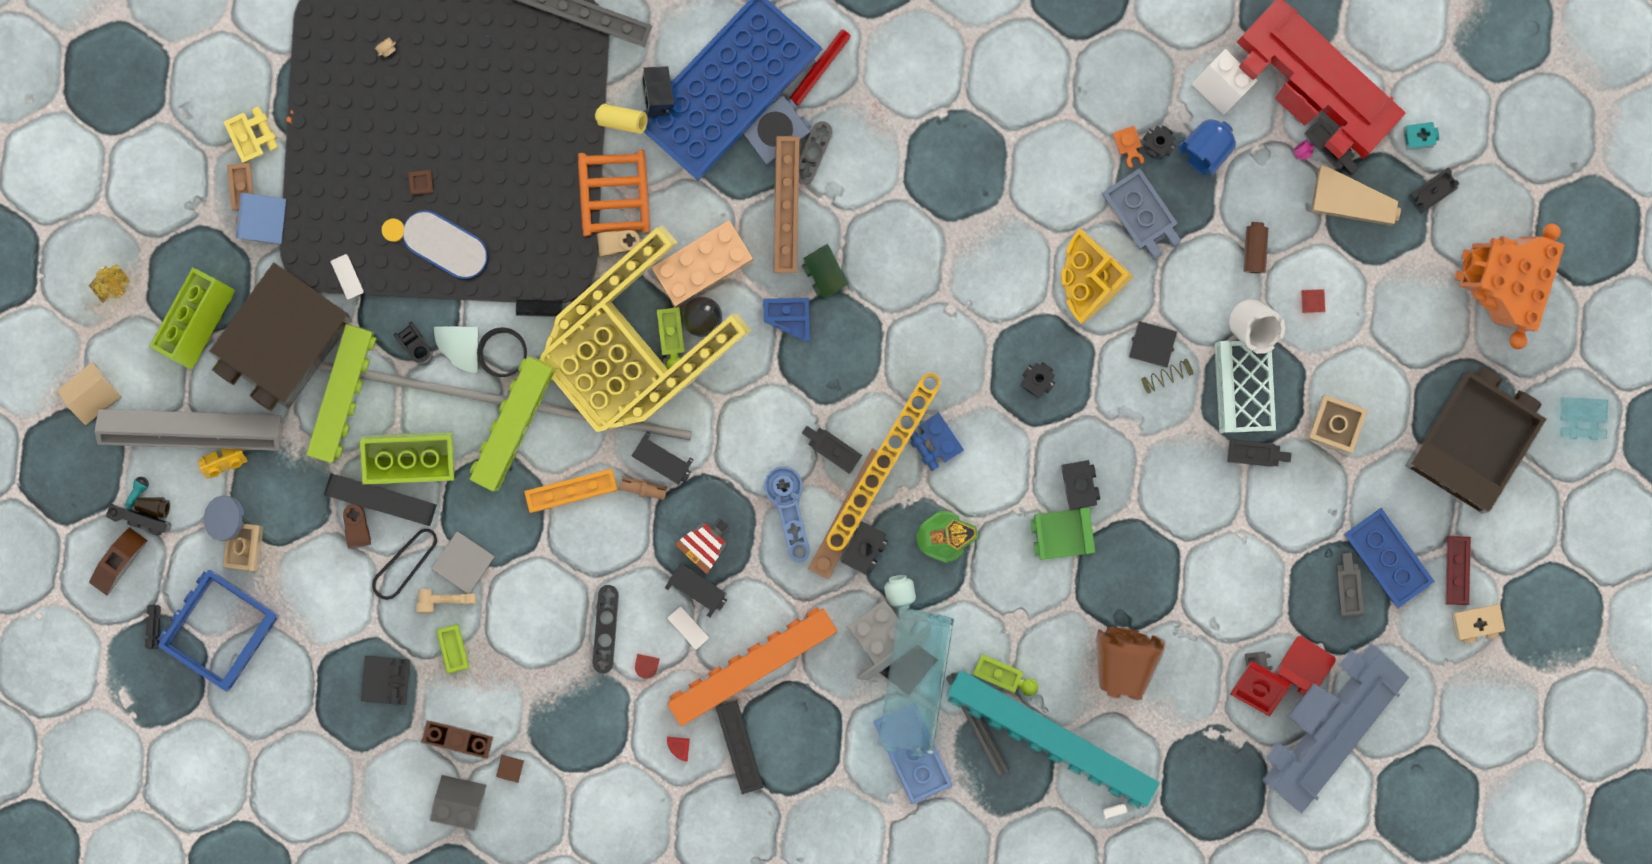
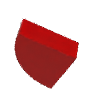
M667 736V744L671 753L676 758L688 762L690 739Z

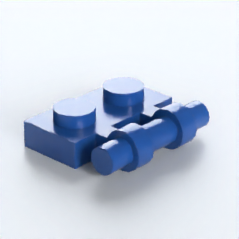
M939 412L920 424L925 433L919 436L914 430L910 437V444L913 448H917L923 457L921 459L924 465L927 464L931 471L939 467L935 461V458L941 456L946 463L964 451ZM928 438L936 449L931 453L923 443Z

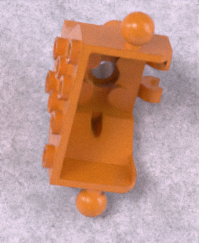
M1554 223L1547 224L1543 228V236L1519 237L1512 240L1501 236L1499 239L1491 238L1490 243H1473L1471 250L1463 249L1461 259H1464L1463 271H1457L1454 278L1456 281H1461L1459 287L1471 291L1473 298L1478 299L1479 305L1485 307L1495 324L1517 330L1509 338L1511 347L1516 350L1523 349L1527 345L1526 331L1538 332L1565 244L1556 241L1561 235V229Z

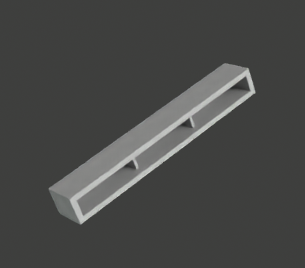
M98 409L95 435L97 445L280 451L283 428L281 415Z

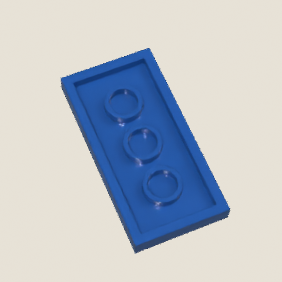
M1379 508L1343 534L1396 608L1401 607L1435 582L1382 508Z

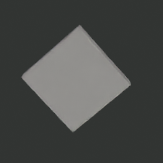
M457 531L431 569L470 594L495 556Z

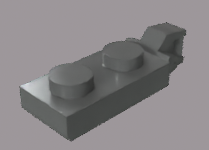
M1341 553L1342 565H1337L1336 571L1340 616L1364 615L1360 569L1358 564H1353L1352 553Z

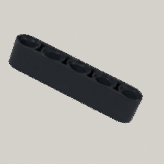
M332 473L329 475L324 495L430 527L437 504L373 485L362 484V482Z

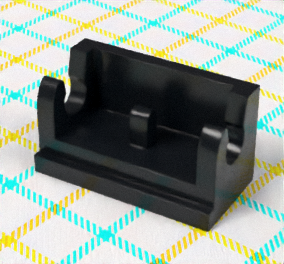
M668 66L644 67L641 81L647 118L669 115V108H674V99Z
M1449 167L1408 195L1421 214L1458 189L1459 182L1454 180Z

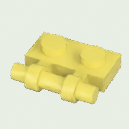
M259 106L251 110L254 118L248 120L245 113H241L224 121L242 163H247L264 155L261 148L264 144H267L270 151L278 148L275 141L276 136L274 132H271L266 122L268 121L266 114L262 113ZM257 125L263 135L259 138H256L252 127Z

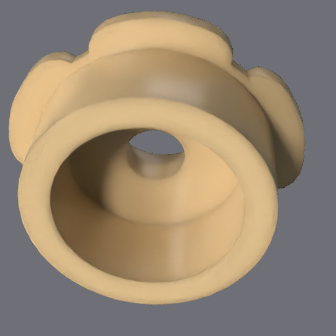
M390 37L386 38L375 47L378 52L377 55L381 56L383 54L384 57L390 55L396 50L394 48L396 42H393Z

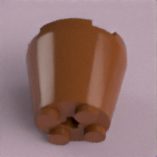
M1107 627L1106 632L1098 629L1096 647L1100 689L1107 691V696L1120 698L1121 695H1125L1133 700H1142L1164 653L1166 642L1158 636L1152 635L1151 638H1148L1147 635L1139 633L1138 630Z

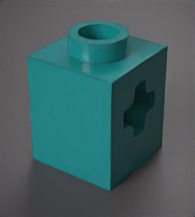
M1434 122L1406 125L1403 128L1406 151L1434 147L1436 141H1439V131L1437 127H1434ZM1421 131L1424 135L1427 134L1424 141H1422V138L1417 137Z

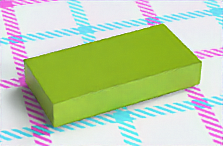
M459 624L437 629L436 632L447 674L469 669L470 666Z

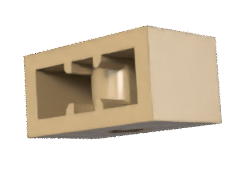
M1500 604L1451 613L1457 640H1463L1464 644L1476 642L1477 637L1486 635V639L1500 637L1499 632L1505 631ZM1477 618L1479 621H1483L1484 625L1480 627V631L1479 628H1474L1473 624L1477 622Z

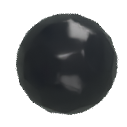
M707 297L692 299L685 306L682 313L683 324L686 330L698 337L708 336L723 320L719 304Z

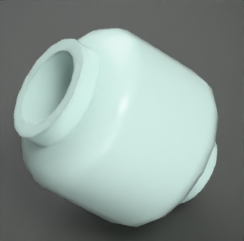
M906 575L890 577L884 586L887 603L890 606L896 607V610L908 609L910 607L909 604L913 603L916 599L914 583Z

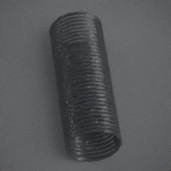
M516 299V316L557 317L562 312V301L559 300L533 301L529 299Z

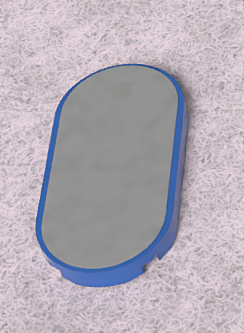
M432 211L416 212L406 220L403 240L407 248L414 254L459 279L475 277L484 270L488 260L487 250L483 242L475 235Z

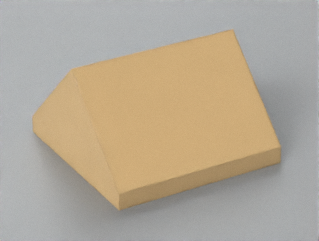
M91 362L57 390L66 406L85 425H88L97 417L98 409H107L121 398L120 394L94 362Z
M243 524L239 535L233 540L226 541L223 568L258 572L263 526Z

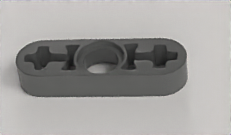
M817 122L812 128L799 159V170L803 171L806 167V163H802L803 159L811 164H816L814 168L810 165L808 173L811 176L805 177L804 180L801 179V174L799 173L800 184H809L814 180L832 137V127L827 122ZM823 126L826 127V132L829 133L828 136L823 135L821 143H825L824 147L819 143L811 142L812 138L817 141L819 133L816 130L817 128L821 129ZM810 147H817L820 150V156L817 159H810L807 156V150Z

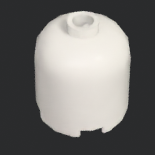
M1246 299L1239 302L1230 313L1229 326L1231 331L1248 349L1253 350L1255 353H1266L1275 348L1273 345L1277 343L1279 338L1282 339L1284 337V320L1277 312L1256 299Z

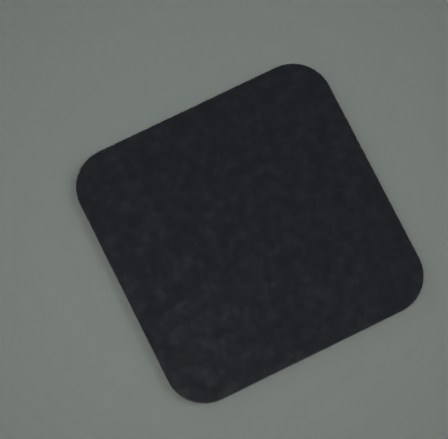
M299 0L293 18L288 116L292 119L291 123L287 121L283 199H286L282 242L280 244V255L286 271L316 292L345 294L331 261L347 254L363 289V293L360 295L516 303V299H529L533 301L559 300L565 303L578 297L586 290L594 277L598 255L596 235L598 233H591L587 237L583 236L578 153H586V156L603 155L605 127L598 125L595 113L602 104H606L609 35L514 0ZM584 0L589 3L598 5L594 0ZM390 37L393 42H396L394 45L396 50L387 57H384L383 54L381 56L377 55L378 52L375 47L386 38ZM602 164L587 165L588 179L602 178ZM431 170L434 193L410 195L408 172ZM601 187L589 188L590 201L601 200ZM590 210L591 224L599 223L600 210ZM419 211H432L478 237L486 247L487 264L484 270L475 277L468 279L456 278L411 252L405 245L403 238L397 242L388 241L382 234V226L389 219H397L404 225L412 214Z

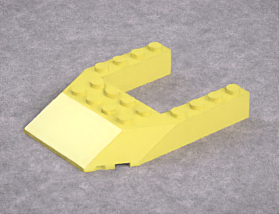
M664 226L657 227L557 315L544 352L539 359L557 368L552 378L553 381L596 432L645 421L752 331L737 313L733 314L669 370L661 362L612 301L678 244Z

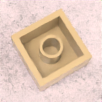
M1328 395L1321 396L1307 439L1351 454L1354 451L1368 410Z

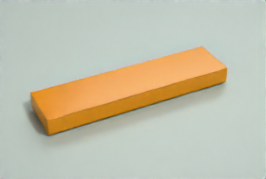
M613 468L526 490L524 493L529 513H534L618 491Z

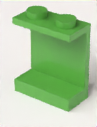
M1089 507L1035 514L1034 519L1030 520L1032 533L1037 535V542H1033L1035 556L1039 555L1040 560L1095 553Z

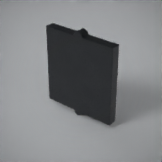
M1139 321L1135 336L1131 339L1133 344L1129 358L1167 368L1171 353L1175 350L1173 345L1177 331Z

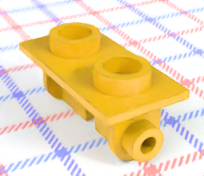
M220 449L223 455L220 458L217 451L202 456L201 460L198 461L199 469L207 479L217 477L226 470L238 468L243 463L248 462V459L243 454V449Z

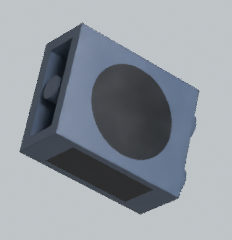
M782 96L773 102L743 134L766 166L775 161L776 136H799L800 143L810 135L809 128L811 125L804 116L800 118L795 110L798 108L791 98L786 100Z

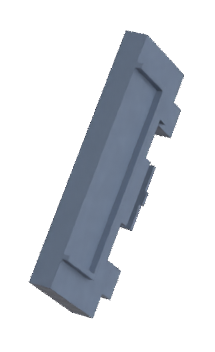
M1370 643L1361 656L1350 649L1338 666L1351 678L1336 696L1313 684L1288 715L1307 732L1295 749L1290 752L1285 746L1277 742L1265 757L1273 765V768L1263 781L1300 813L1305 811L1313 799H1319L1316 795L1394 696H1400L1398 691L1409 679L1382 650Z

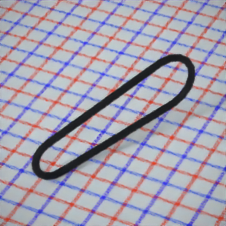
M426 528L421 529L378 572L373 579L372 588L379 598L389 600L400 593L436 546L437 536L434 531ZM421 533H431L434 537L432 546L398 590L391 596L379 594L376 590L378 577Z

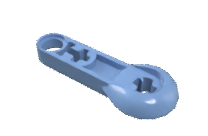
M786 466L777 467L766 476L764 490L767 497L779 510L790 557L796 562H803L809 557L810 550L799 509L802 480L794 469ZM781 479L790 483V488L787 487L788 491L786 492L777 489V483L780 484L778 481ZM795 523L796 527L800 526L801 530L797 534L799 539L801 537L804 538V542H796L790 545L789 540H794L793 534L787 531V529L791 528L790 524ZM798 545L806 549V555L801 559L793 555V549Z

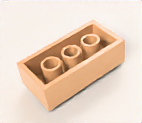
M728 220L651 268L675 308L750 264L753 262V258Z

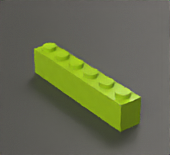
M350 324L345 325L308 447L307 456L330 463H335L336 459L340 460L344 449L340 445L343 437L347 438L350 425L347 422L349 416L354 415L357 403H354L356 394L361 393L363 381H360L363 372H367L370 360L367 359L369 350H374L376 344L375 332Z
M528 356L527 359L524 358L518 369L520 374L517 380L514 379L508 391L511 393L499 408L501 414L497 421L494 420L489 429L491 435L488 441L485 440L480 448L479 453H481L478 462L475 461L470 469L472 475L469 480L493 492L499 491L557 368L533 356Z

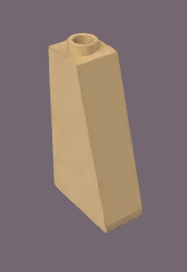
M1321 165L1318 168L1311 212L1392 226L1395 224V221H1399L1401 208L1397 207L1398 201L1327 166Z

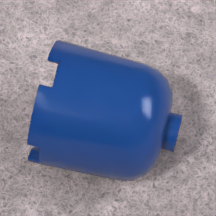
M1214 119L1205 120L1179 144L1178 150L1181 155L1185 152L1190 158L1187 163L1202 175L1207 172L1208 176L1212 177L1236 147L1235 137L1232 133L1233 128L1225 121L1221 123Z

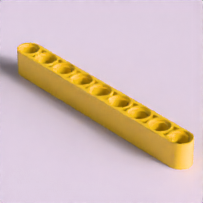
M927 373L923 375L828 534L827 545L831 550H843L939 390L941 383L936 374ZM933 378L936 381V387L932 390L926 389L924 387V380ZM914 398H922L925 406L922 409H915L912 405ZM902 418H911L913 426L910 429H904L900 424ZM896 436L900 438L902 444L899 448L894 449L890 447L889 439ZM886 456L889 458L890 465L887 468H880L877 464L879 457ZM868 476H875L878 479V485L875 488H869L866 485L865 480ZM858 495L864 496L867 500V504L862 508L856 507L854 504V498ZM845 515L854 517L855 524L852 527H845L843 525L842 518ZM835 534L843 538V544L840 547H834L830 542L831 537Z

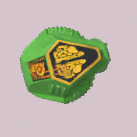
M943 510L937 511L923 521L916 533L917 546L920 551L926 556L943 563L953 562L964 553V548L978 539L976 526L961 521L959 516L952 512Z

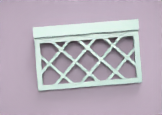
M1219 341L1215 343L1219 433L1276 431L1272 350L1266 352V355L1260 360L1252 353L1253 350L1248 349L1241 341ZM1232 346H1240L1246 352L1239 361L1232 356ZM1248 355L1258 363L1251 372L1241 364ZM1260 366L1267 372V378L1262 383L1253 375ZM1238 367L1247 374L1240 384L1233 376V372ZM1249 378L1259 386L1252 395L1243 387ZM1261 389L1268 394V401L1264 405L1254 398ZM1239 390L1248 397L1242 406L1235 401V394ZM1251 400L1260 408L1254 417L1244 410ZM1241 412L1250 421L1245 427L1236 428V417ZM1264 412L1269 416L1270 426H1261L1256 421V418Z

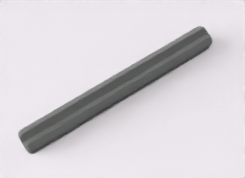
M953 672L946 677L949 685L953 682L957 672ZM961 705L996 774L1001 776L1007 773L1009 769L982 718L978 719L968 713L969 709Z

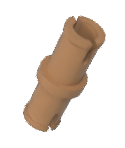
M623 476L619 491L639 494V497L643 498L648 496L664 500L667 486L648 483L645 479L639 481Z

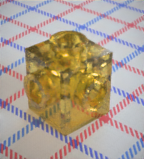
M115 264L110 268L105 266L96 273L97 276L89 284V287L100 301L104 303L113 297L118 299L126 293L125 288L131 281L120 267Z

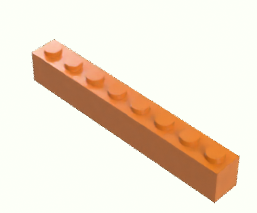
M816 607L806 613L808 618L800 622L796 619L786 625L787 631L782 634L776 631L766 637L768 642L761 646L759 642L747 649L749 654L741 658L738 654L728 660L729 666L721 669L719 666L708 673L710 677L703 682L700 678L689 684L690 689L682 693L679 690L669 696L671 701L667 705L680 726L682 727L838 632L824 608L819 610Z

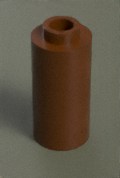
M1251 222V226H1246L1243 272L1266 273L1269 228L1264 227L1265 223Z

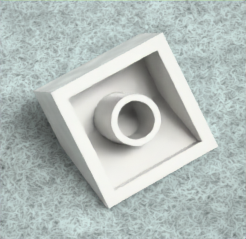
M1226 49L1191 84L1223 116L1258 81L1256 78L1252 80L1238 67L1240 63Z

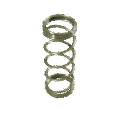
M1185 358L1179 363L1181 374L1174 365L1170 366L1171 377L1164 369H1161L1162 382L1154 373L1151 374L1152 386L1145 376L1141 378L1146 392L1150 394L1151 389L1155 392L1153 375L1158 379L1162 387L1165 386L1162 370L1171 382L1174 383L1172 366L1183 379L1181 362L1185 365L1189 376L1193 375L1194 372L1188 359Z

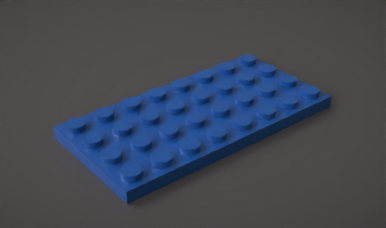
M749 0L671 82L674 108H669V115L647 118V126L644 133L699 181L823 49L769 0Z

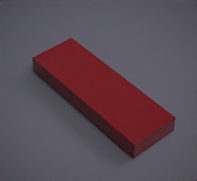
M1447 536L1445 605H1469L1471 537Z

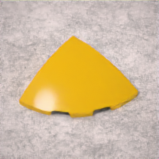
M1079 228L1066 249L1067 257L1065 266L1061 270V282L1065 288L1066 303L1079 323L1083 324L1109 303L1133 279L1134 275L1092 237Z

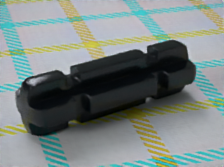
M150 604L147 606L149 618L147 617L146 636H148V639H145V648L158 649L159 640H157V636H159L160 618H158V615H161V606Z

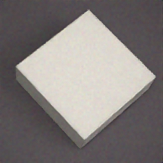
M1121 803L1104 808L1102 813L1104 818L1107 819L1127 813L1126 805Z

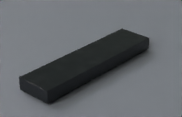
M738 701L716 706L741 794L764 788Z

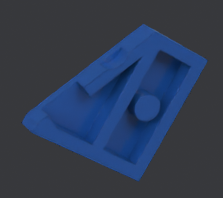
M809 298L763 299L765 323L805 342H810Z

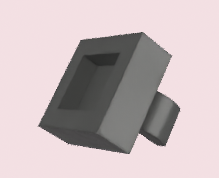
M1265 651L1244 654L1246 668L1253 661L1269 671L1273 669V666H1267L1266 658L1271 657V654H1266Z

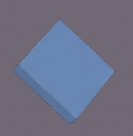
M241 193L236 238L281 244L286 199Z

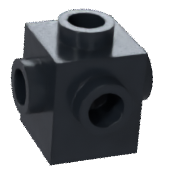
M1163 125L1161 128L1156 126L1154 130L1149 128L1143 137V140L1146 141L1142 147L1146 150L1145 153L1154 159L1158 157L1162 160L1164 155L1169 157L1176 147L1173 143L1176 138L1173 136L1174 132ZM1156 138H1162L1164 140V144H1157Z
M1036 362L1034 367L1029 364L1022 374L1025 379L1020 387L1039 399L1044 391L1049 393L1056 383L1052 380L1055 377L1052 374L1053 369L1044 362L1041 365ZM1035 376H1041L1043 381L1037 382Z

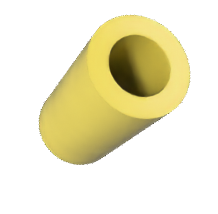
M602 104L595 113V119L598 125L602 127L642 134L647 126V114L643 111Z

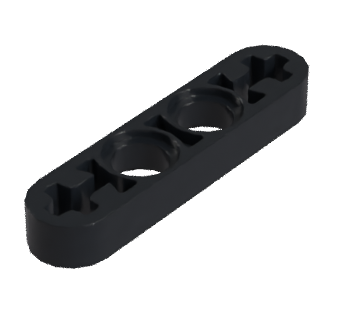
M604 585L598 592L592 662L593 668L598 673L609 672L614 664L619 592L612 585ZM607 588H610L611 592L615 593V597L610 599V605L615 604L614 610L611 608H601V603L606 605V598L602 597V593L606 592ZM604 611H609L613 615V621L610 624H603L600 620V616ZM608 634L611 637V644L608 647H602L599 644L598 639L600 635ZM597 649L603 651L611 650V655L606 654L605 660L609 661V666H605L604 670H601V667L597 665V661L602 658V653L597 654Z

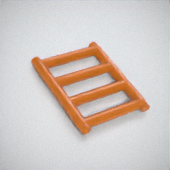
M639 150L635 154L586 156V153H578L583 236L587 237L591 233L642 230V233H650L645 150ZM637 163L638 176L588 179L587 165ZM638 185L639 199L590 201L589 188ZM640 208L641 221L591 224L590 210Z

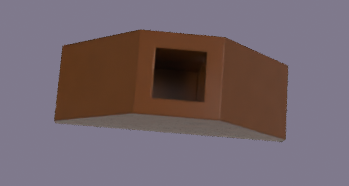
M129 527L102 557L89 583L108 596L148 540Z
M426 720L421 743L488 759L493 736Z

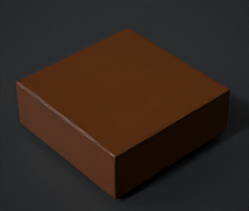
M431 170L408 172L410 195L434 193Z
M502 755L496 777L519 783L524 760Z

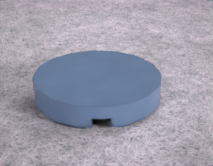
M224 495L215 497L209 502L204 514V526L207 533L213 539L229 541L239 535L244 524L242 522L244 510L241 503L234 497Z

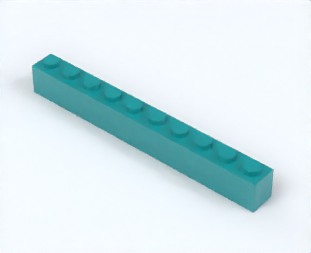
M962 670L957 672L945 694L949 698L948 702L958 708L961 705L969 709L968 713L975 718L980 719L982 716L989 720L988 725L997 730L1005 729L1009 732L1008 736L1019 742L1022 739L1028 742L1030 749L1038 753L1041 750L1049 754L1048 758L1057 764L1061 762L1067 764L1069 771L1077 775L1082 773L1088 776V781L1100 787L1101 784L1109 788L1107 792L1118 798L1123 796L1129 799L1127 803L1137 809L1148 807L1160 784L1157 780Z

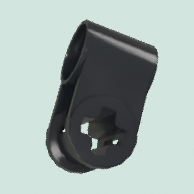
M412 321L401 332L393 334L402 348L407 351L417 364L426 365L432 361V349L423 339V335ZM425 348L427 356L424 359H417V351Z

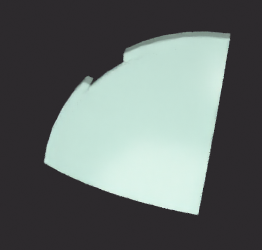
M434 327L436 344L440 352L451 361V364L460 370L478 374L477 348L479 327Z

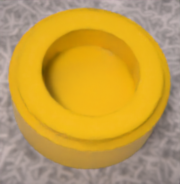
M397 219L385 221L382 226L384 238L390 242L400 241L404 234L403 223Z

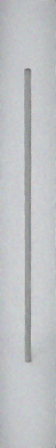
M322 362L317 370L332 372L334 364ZM369 370L366 373L363 372L361 376L363 379L500 405L504 400L508 399L507 396ZM540 403L537 412L587 421L575 409ZM644 422L620 426L622 428L643 432L648 431L653 434L691 440L692 435L691 431Z

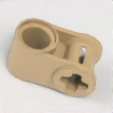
M633 230L596 234L600 257L630 252L642 241L640 235ZM628 235L636 239V242H633L631 247L625 243V240L629 238Z

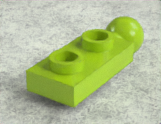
M679 307L657 310L662 355H669V359L666 362L668 370L681 359L678 354L685 353Z
M981 654L972 674L1013 693L1019 687L1026 696L1035 695L1039 688L1035 679H1021L1024 672Z

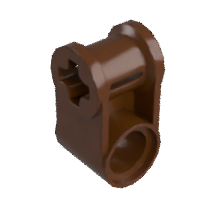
M356 504L347 506L343 511L348 549L371 545L364 509ZM352 508L360 513V516L356 517V521L348 517V513L352 512Z

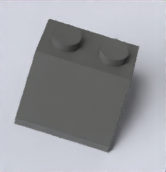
M442 775L435 795L430 821L473 831L477 830L487 785Z

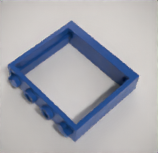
M208 570L207 573L203 572L197 579L196 583L199 585L195 591L191 590L186 595L183 601L186 604L181 611L178 609L171 618L173 624L169 630L165 628L158 639L160 641L158 647L227 692L230 691L280 615L213 570ZM213 580L266 615L224 679L171 645Z

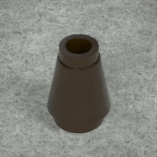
M137 497L134 509L157 519L167 518L170 512V501L165 500L164 497Z

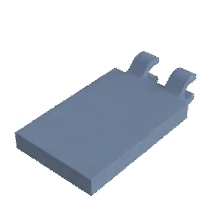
M1140 168L1102 192L1103 197L1139 250L1146 246L1154 260L1162 255L1160 248L1156 244L1160 240L1167 237L1172 247L1181 243V239L1173 229L1178 225L1177 221Z

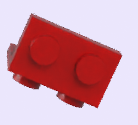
M1297 636L1274 673L1298 687L1297 692L1304 696L1313 684L1321 686L1336 662V658L1303 636Z

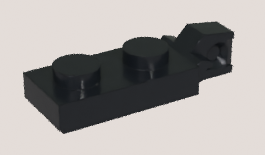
M1320 118L1304 135L1334 167L1336 166L1338 170L1344 168L1352 175L1359 168L1351 160L1354 157L1352 150L1349 148L1338 159L1324 145L1335 132Z
M806 426L802 431V434L811 440L808 445L813 450L849 474L862 457V454L827 430L819 427L816 432L809 426Z
M1230 439L1227 462L1278 467L1279 461L1291 462L1292 453L1281 452L1280 446L1275 444Z
M115 504L109 505L106 517L114 522L124 519L128 521L127 524L140 528L142 525L148 527L149 532L157 535H162V532H170L172 525L171 522Z

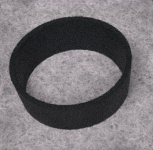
M494 328L488 331L478 344V361L487 373L496 377H508L517 373L519 367L507 374L492 371L486 365L483 358V349L486 342L492 336L499 333L511 334L523 346V359L527 358L526 343L519 333L510 328Z

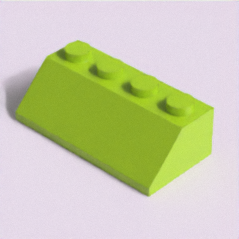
M192 267L149 347L192 370L236 290Z
M454 431L363 435L360 438L362 484L454 480Z

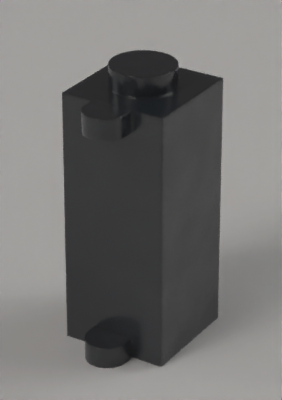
M647 431L633 452L632 457L678 485L681 481L686 483L692 473L689 468L694 459L690 457L687 463L648 440L651 433Z
M681 563L665 586V589L669 590L673 585L708 608L710 611L706 616L711 618L716 609L721 611L728 600L725 598L727 593Z

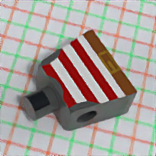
M719 519L711 528L703 522L675 545L701 570L708 574L727 546V543L721 537L730 527L722 519Z

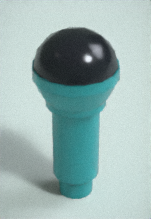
M139 476L134 479L133 490L124 505L126 508L131 509L135 504L136 498L148 489L149 482L145 477Z

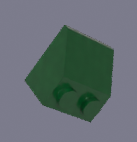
M828 244L804 257L805 264L802 267L807 277L812 276L815 282L812 287L817 297L822 296L826 300L848 289L849 284Z

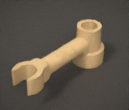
M420 589L418 590L416 613H434V604H476V595H432V590Z

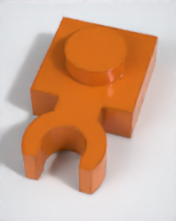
M1135 126L1112 134L1120 155L1127 153L1126 164L1129 169L1133 167L1131 163L1132 158H1138L1140 164L1144 163L1143 156L1136 150L1142 148Z

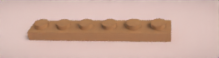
M776 136L774 273H797L799 136Z
M873 448L808 568L826 579H829L844 549L833 551L828 547V534L878 451ZM881 456L877 459V464L880 468H887L890 460L886 456ZM868 476L865 483L869 488H875L878 485V479L875 476ZM858 495L854 498V504L856 507L862 508L867 504V500L864 496ZM845 515L842 518V523L845 527H852L855 524V519L851 515ZM835 534L831 537L830 542L834 547H840L843 544V538Z

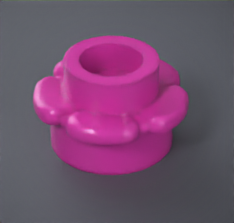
M1308 140L1298 144L1293 149V152L1296 154L1295 158L1308 159L1314 153L1312 151L1314 144H1310Z

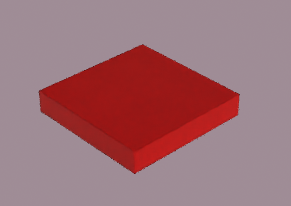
M1251 661L1231 690L1230 695L1270 717L1290 688L1291 683Z

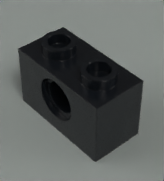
M1085 460L1061 465L1069 510L1096 506L1097 500H1100L1099 488L1094 487L1093 478H1096L1094 464L1090 465V461ZM1082 478L1087 481L1088 486L1085 491L1076 489L1075 482L1077 479Z
M862 521L841 562L864 575L867 571L871 573L877 563V560L874 559L877 551L882 553L888 540L884 539L887 534ZM862 543H869L872 546V553L870 555L863 556L859 552V546Z

